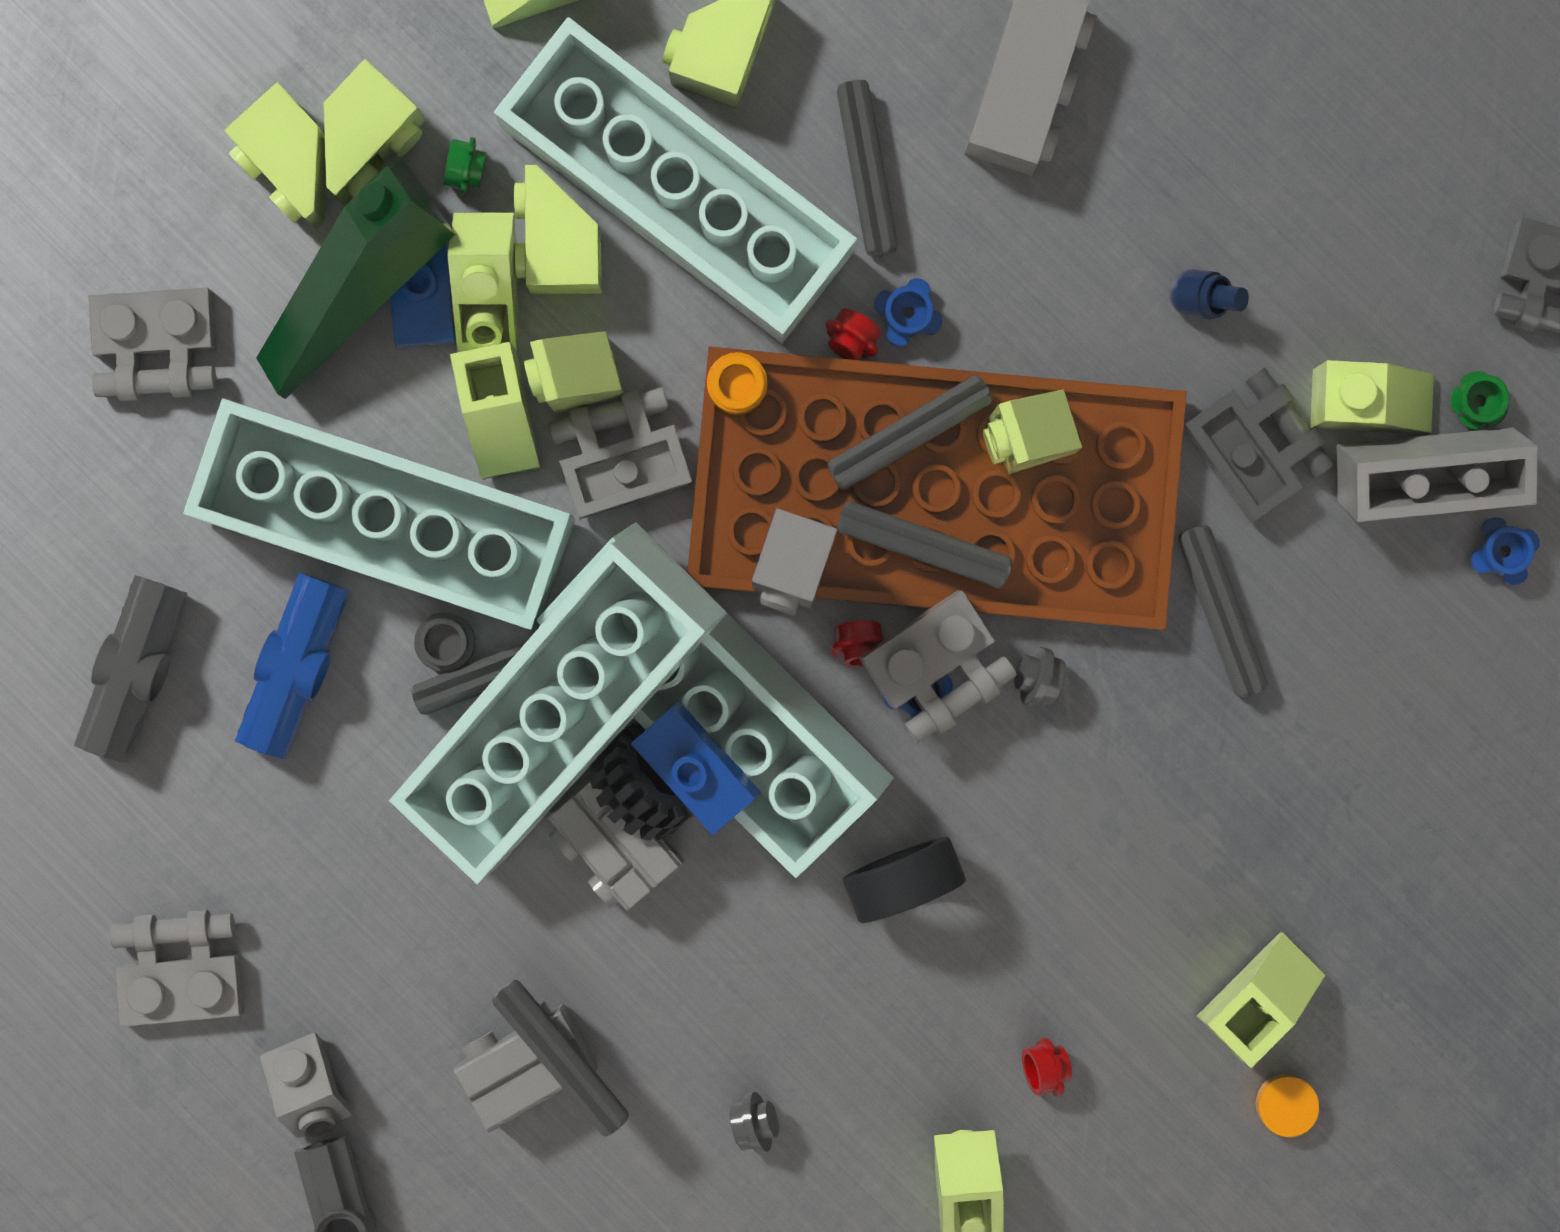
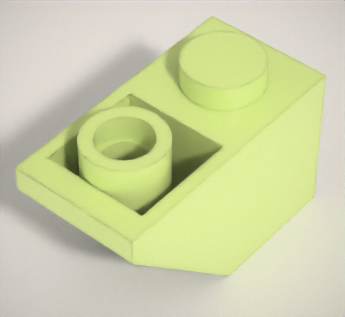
M366 59L356 67L324 102L326 187L344 206L380 173L378 171L394 154L397 157H402L413 148L423 132L419 127L426 121L418 107Z
M276 82L224 130L237 144L229 154L253 180L263 173L273 183L277 190L269 198L293 224L303 216L316 229L324 222L325 134L283 87Z
M525 165V183H515L514 185L516 219H525V242L515 243L516 278H526V286L531 294L602 293V234L598 224L537 165Z
M454 213L451 229L456 235L449 241L447 255L457 353L510 342L517 351L518 278H516L515 273L516 233L514 213Z
M606 331L545 338L530 342L534 359L524 361L532 394L534 397H537L539 404L547 402L556 415L569 412L571 409L584 405L588 407L621 398V394H624L611 343Z
M510 342L450 354L462 415L481 479L484 480L541 468L519 359L513 345Z
M1064 389L998 404L989 416L990 423H988V428L983 430L984 440L992 463L1003 462L1007 475L1075 454L1082 448Z
M1280 932L1196 1017L1240 1061L1252 1068L1296 1024L1326 975L1283 932Z

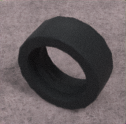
M949 837L929 840L867 864L843 878L844 886L860 923L878 921L913 909L955 890L966 881Z

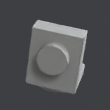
M316 1032L259 1055L276 1118L296 1138L325 1134L333 1129L337 1122L351 1116L348 1102L337 1091L324 1042Z

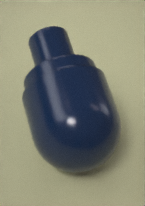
M1199 269L1186 270L1177 275L1170 286L1169 292L1170 301L1179 313L1188 317L1208 320L1222 317L1228 310L1241 312L1245 310L1249 301L1247 289L1232 286L1229 279L1222 276L1219 272Z

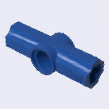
M299 572L278 629L270 633L260 652L254 671V680L257 681V684L246 707L235 742L265 755L280 759L287 758L307 703L314 700L326 676L331 660V651L328 648L338 627L341 614L347 604L349 590Z

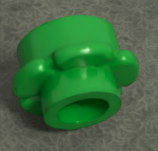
M470 137L469 142L452 139L449 148L443 186L460 189V195L462 196L467 194L469 185L480 187L487 152L475 150L476 138Z
M1475 371L1463 376L1460 386L1455 387L1451 392V409L1454 413L1459 414L1460 423L1469 429L1482 430L1486 425L1496 426L1505 419L1508 413L1509 391L1507 386L1500 378L1487 375L1483 371ZM1478 395L1485 399V404L1482 407L1475 404V397Z

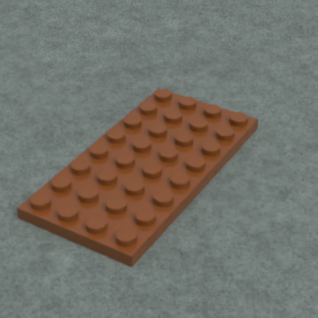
M709 346L687 573L702 588L761 593L753 590L752 578L776 508L837 528L843 506L847 502H854L1010 557L1012 559V568L1008 580L1002 588H995L841 534L837 530L814 598L930 609L955 591L961 590L979 614L1166 630L1187 391ZM735 352L745 353L757 359L767 375V393L764 400L755 410L742 415L728 414L720 410L712 402L707 388L708 373L715 361L726 354ZM978 375L985 382L993 399L987 407L847 490H841L836 485L827 467L830 460L970 377ZM1064 389L1082 448L1075 454L1008 475L1006 474L1003 462L993 464L986 447L983 430L988 428V423H990L989 416L997 405L1015 399Z

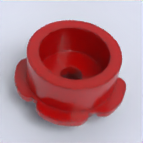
M843 308L835 320L830 319L826 322L825 327L830 337L828 346L842 358L860 360L861 357L868 358L878 353L876 343L881 337L882 331L877 324L865 315L852 309Z
M858 620L836 626L834 628L835 642L832 644V648H830L831 654L843 658V665L847 667H864L859 656L883 641L881 624L871 620Z
M1041 1038L1036 1043V1046L1023 1049V1071L1032 1092L1037 1096L1050 1092L1055 1097L1061 1096L1065 1088L1063 1082L1069 1081L1072 1078L1071 1062L1064 1047L1061 1045L1054 1046L1048 1038Z

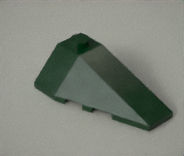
M400 160L387 165L343 208L257 355V361L276 393L282 398L286 399L456 235L409 166Z

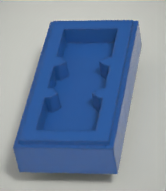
M449 241L391 297L394 344L397 348L456 343L447 255Z
M680 701L673 705L631 743L712 836L761 793Z

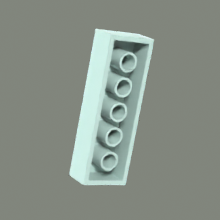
M569 17L566 18L493 112L500 127L781 344L786 341L855 252L857 243L855 236Z
M223 398L183 512L184 515L536 631L540 626L536 619L545 611L575 522V518L569 513Z
M635 522L612 537L536 621L541 625L607 548L635 528L646 536L709 597L711 596ZM728 613L634 716V719L647 730L678 701L686 707L761 792L755 800L734 818L795 878L804 872L877 801L894 779Z
M635 528L607 548L397 790L389 802L478 885L507 859L725 617L727 612L646 536Z

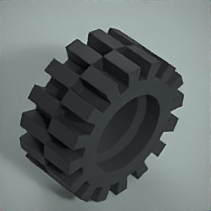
M633 723L625 728L592 763L590 771L596 773V775L590 779L592 789L602 790V793L596 797V800L600 807L609 804L613 811L607 817L614 824L622 819L626 822L623 829L626 833L633 835L640 829L641 839L651 840L656 836L657 840H660L672 834L694 814L631 745L645 731L640 724L635 726ZM642 773L653 782L656 789L648 783Z

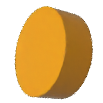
M739 352L729 353L720 357L710 368L707 377L708 393L712 402L720 410L733 415L747 414L755 410L764 400L767 393V375L761 363L754 357Z
M1291 1074L1275 1075L1261 1085L1256 1095L1255 1107L1260 1121L1270 1131L1279 1136L1296 1137L1302 1135L1317 1120L1319 1114L1317 1094L1307 1082L1298 1076Z

